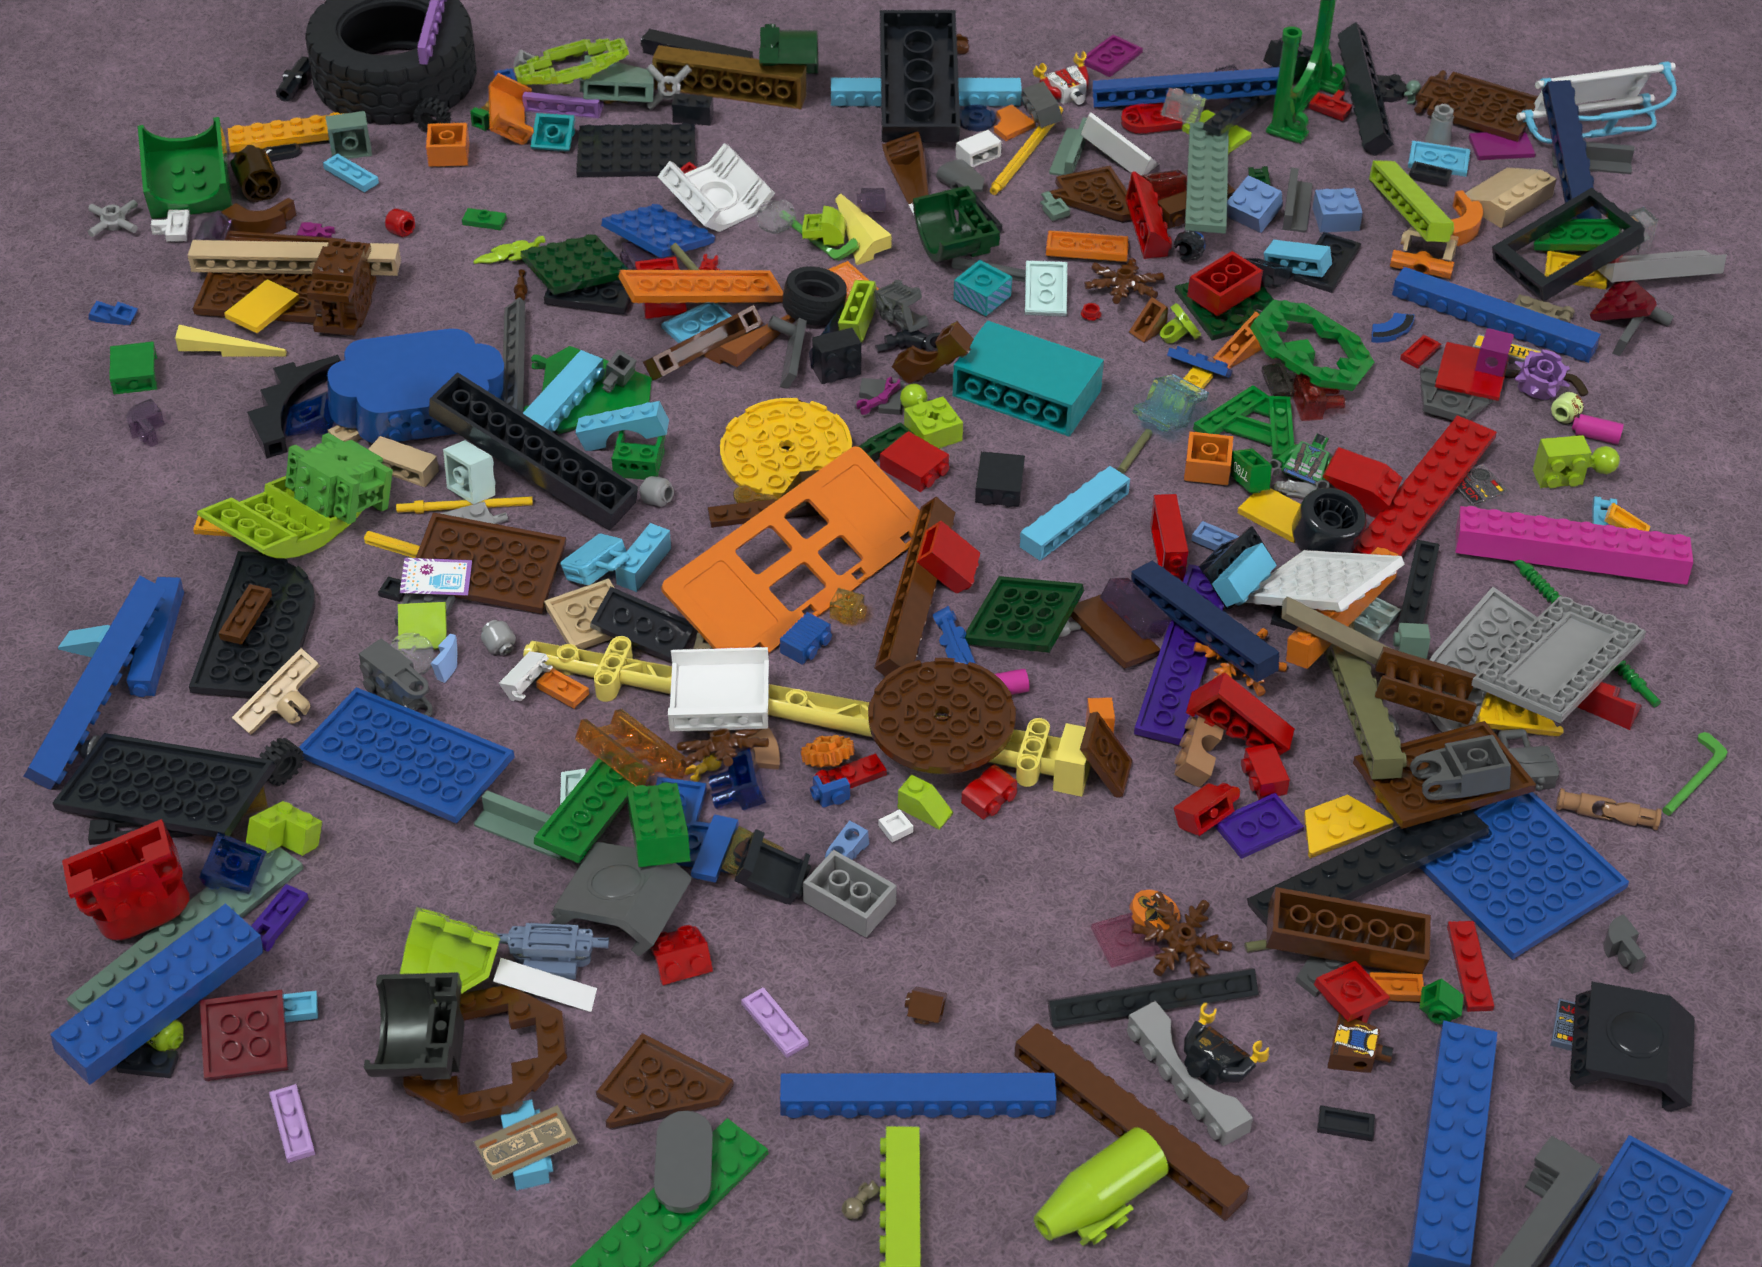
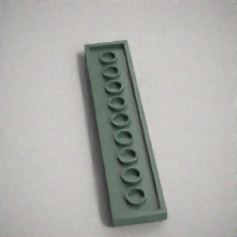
M1203 122L1190 123L1185 230L1226 234L1229 130L1219 137L1204 131Z
M280 847L267 854L256 849L252 850L193 897L180 915L170 922L154 928L66 998L67 1003L79 1013L225 903L241 918H244L302 871V863Z

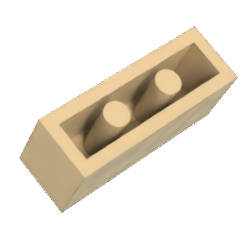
M382 436L368 449L383 458V464L393 470L392 476L422 487H426L439 472L437 456Z

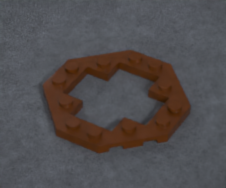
M507 985L461 994L459 1008L464 1021L508 1011L511 1030L536 1025L538 1057L511 1063L512 1084L461 1095L460 1080L458 1075L451 1076V1079L436 1080L423 1079L422 1076H403V1087L406 1094L413 1098L417 1096L424 1100L426 1105L441 1113L444 1111L452 1115L453 1119L461 1124L516 1112L524 1104L523 1099L531 1091L535 1092L549 1078L548 1073L556 1065L561 1066L567 1059L563 1013Z

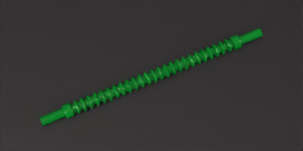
M1523 560L1512 561L1518 567L1519 573L1527 581H1530L1535 590H1538L1539 594H1543V598H1547V602L1552 604L1561 596L1555 591L1554 587H1551L1550 583H1546V579H1542V575L1538 574V571L1530 563H1526ZM1622 660L1614 668V671H1618V675L1622 676L1623 680H1627V684L1631 685V689L1634 692H1639L1653 707H1657L1661 703L1660 699L1646 686V681L1641 677L1639 678V674L1635 673L1634 669H1630V665H1626L1625 660Z

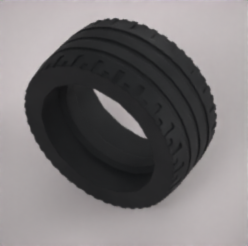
M815 266L794 269V271L790 272L785 282L783 308L795 320L801 318L806 320V324L815 326L827 325L842 304L845 306L847 286L845 281L831 270Z

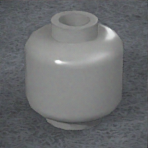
M650 476L646 478L639 490L643 502L652 506L663 507L674 496V489L670 481L661 477Z
M492 620L482 628L481 641L491 654L506 655L513 650L516 637L506 622Z

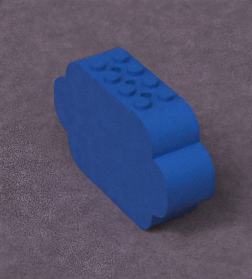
M442 329L357 340L346 347L344 360L332 365L328 371V409L330 416L336 424L342 427L357 428L359 435L371 443H374L380 436L400 442L457 434L429 416L430 398L458 372L502 400L504 361L496 348L487 344H475L473 337L460 329Z

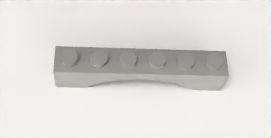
M1156 1001L1129 1015L1127 1033L1130 1039L1134 1042L1137 1041L1141 1045L1143 1053L1149 1061L1153 1060L1162 1078L1169 1080L1173 1084L1177 1096L1181 1100L1185 1099L1191 1106L1194 1117L1205 1123L1212 1139H1218L1224 1147L1250 1132L1253 1117L1237 1098L1222 1094L1188 1074L1172 1043L1171 1019Z

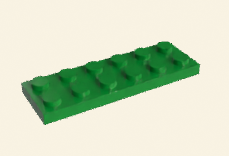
M605 749L534 836V845L580 863L628 802L627 788L641 785L649 775L650 767Z

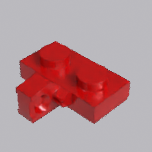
M1338 90L1333 97L1318 92L1310 101L1309 109L1343 121L1352 111V105L1344 102L1345 92Z

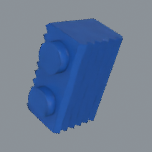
M806 612L780 638V653L801 665L808 659L812 660L816 656L818 649L830 642L832 638L831 624Z

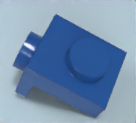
M816 775L813 776V786L810 787V792L813 800H818L822 808L833 804L839 805L850 799V783L845 777L822 784L819 776Z

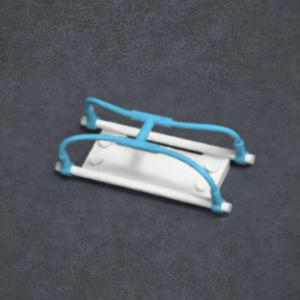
M1669 61L1660 62L1659 65L1652 66L1646 65L1566 77L1543 78L1535 83L1536 89L1543 90L1548 81L1571 80L1572 87L1575 89V103L1579 104V112L1634 104L1643 105L1644 109L1639 110L1631 109L1602 113L1598 116L1578 115L1579 121H1608L1604 129L1583 133V138H1596L1622 134L1623 132L1651 130L1657 123L1655 110L1669 104L1677 93L1676 80L1671 72L1675 70V63H1670ZM1660 72L1664 74L1668 84L1671 85L1672 93L1665 101L1652 106L1650 102H1654V95L1639 93L1650 75ZM1541 91L1534 103L1536 106L1535 110H1523L1521 113H1517V120L1526 122L1530 132L1539 141L1553 144L1552 139L1544 138L1537 132L1538 129L1533 120L1535 118L1547 117ZM1614 98H1615V100H1608V101H1601V102H1594V103H1586V102H1593V101H1600V100H1607V99H1614ZM1647 113L1652 121L1651 125L1614 127L1619 119Z

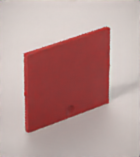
M1446 342L1435 387L1499 401L1507 364L1503 377L1475 371L1480 349Z

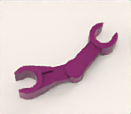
M891 376L886 380L884 391L877 397L870 400H858L856 406L857 410L860 409L861 415L870 413L871 408L877 405L886 404L889 397L900 390V379L892 384Z

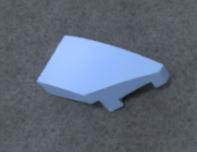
M449 634L438 645L440 654L431 662L437 680L443 683L451 677L457 668V638L454 634Z

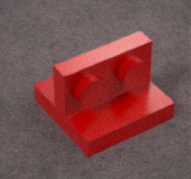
M1356 960L1317 977L1314 986L1322 993L1327 1002L1348 1022L1357 1019L1367 1023L1371 1012L1386 1005L1390 999V996Z

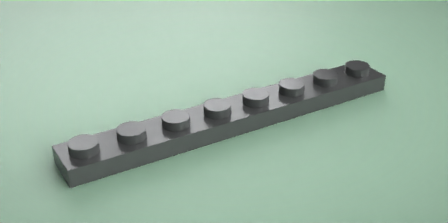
M519 297L504 308V382L502 401L523 413L525 301Z

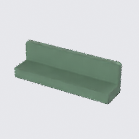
M1087 118L1082 119L1079 129H1066L1049 174L1061 176L1074 173L1087 141L1081 135Z
M488 790L482 796L484 810L474 822L475 827L557 860L563 858V856L534 845V836L551 815Z

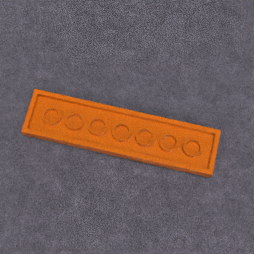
M620 270L618 276L633 303L783 302V290L770 270Z

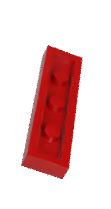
M1448 921L1447 929L1462 994L1464 995L1466 1012L1493 1011L1494 1002L1474 921Z

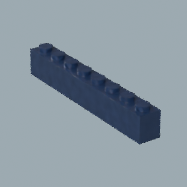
M1571 80L1548 81L1542 90L1564 201L1566 203L1591 187L1593 188L1594 178L1590 174V159L1586 155L1587 145L1582 136L1583 126L1579 122V107L1575 103V89L1572 87ZM1591 207L1572 219H1602V215L1594 207Z
M1152 560L1131 571V590L1251 679L1259 682L1279 670V651L1263 641L1258 635H1255L1226 612L1216 607L1211 601L1205 599L1179 578L1169 573L1164 567Z

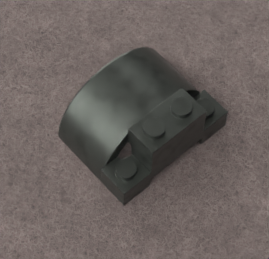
M459 973L378 975L376 986L380 1001V1041L374 1064H371L370 1060L364 1061V1070L370 1077L422 1076L423 1079H451V1072H459L465 1028L459 1008L462 989Z

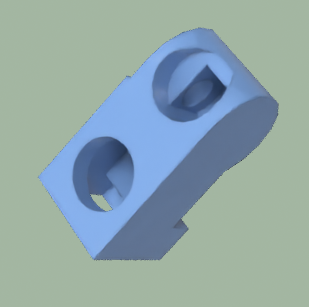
M849 820L828 848L825 858L835 850L853 860L861 850H864L869 845L868 830Z

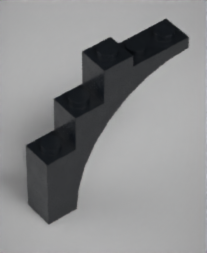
M338 355L296 367L294 362L273 368L277 385L260 389L264 407L247 411L250 427L266 459L288 452L284 437V427L289 413L305 394L328 381L330 367L341 361Z

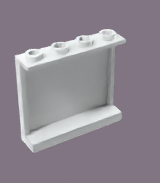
M768 647L671 650L672 678L670 708H668L670 731H701L723 728L729 730L768 729Z

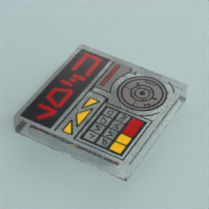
M1484 464L1473 467L1455 490L1457 495L1468 506L1480 507L1508 497L1509 490Z

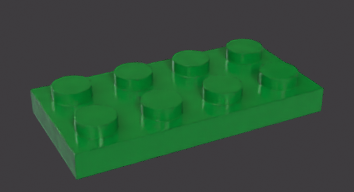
M1570 219L1535 240L1533 243L1534 250L1591 251L1620 234L1622 229L1610 219Z

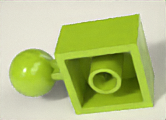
M909 384L903 388L900 394V401L905 408L904 425L909 430L937 448L962 441L963 422L943 396L927 401V392L921 385Z
M1584 435L1540 439L1533 473L1540 488L1583 485L1588 468L1592 467L1600 474H1610L1618 468L1620 457L1618 452L1609 446L1599 447L1592 453Z

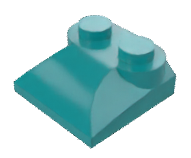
M536 113L531 149L570 151L572 137L575 134V116Z

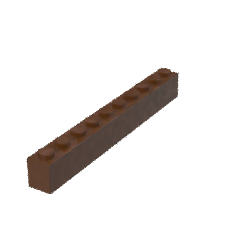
M934 497L922 505L874 667L885 677L897 668L914 662L918 655V646L923 638L922 632L927 622V614L932 605L931 600L936 590L937 582L936 577L917 563L925 531L939 521L944 522L952 529L956 513L938 497Z
M1036 1023L1016 1041L1014 1057L1035 1073H1055L1056 1089L1115 1136L1120 1138L1135 1127L1141 1128L1151 1135L1166 1157L1168 1163V1173L1166 1176L1226 1222L1247 1200L1249 1186L1240 1176L1231 1173L1218 1159L1212 1158L1205 1153L1196 1142H1191L1183 1136L1178 1128L1169 1125L1161 1119L1156 1111L1144 1106L1134 1094L1126 1092L1117 1085L1112 1077L1104 1075L1091 1061L1085 1060L1070 1045L1064 1044L1056 1038L1051 1030L1045 1029Z

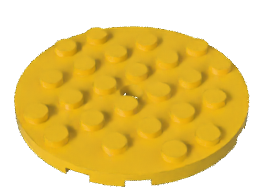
M778 398L752 405L745 409L744 414L738 418L734 417L726 426V432L723 438H721L720 456L724 470L738 486L759 496L780 499L799 472L822 469L852 447V439L844 420L838 414L834 415L828 411L826 406L814 401L810 403L799 402L798 398ZM789 446L790 448L789 451H787L786 449H782V447Z

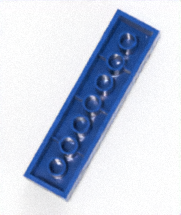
M225 903L53 1031L50 1036L54 1051L82 1079L91 1085L263 953L261 935Z

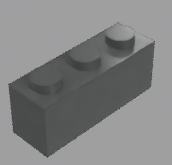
M1044 81L1022 89L1024 94L1021 97L1022 103L1027 108L1029 115L1032 116L1034 123L1037 122L1043 128L1063 120L1059 104Z

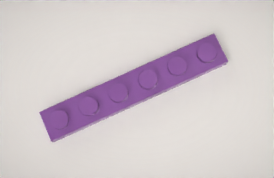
M430 0L417 47L419 64H428L429 57L433 55L432 45L436 43L435 34L439 32L438 23H441V13H444V2H447V0Z

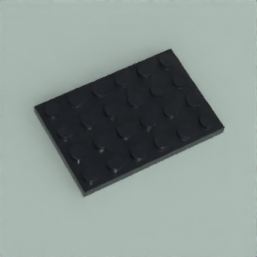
M695 124L579 125L577 178L658 176L669 161L675 163L679 169L688 162L695 165Z

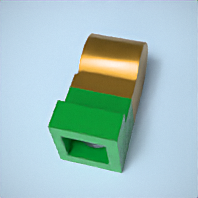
M488 100L485 106H482L480 109L475 107L470 110L472 126L483 131H487L490 128Z

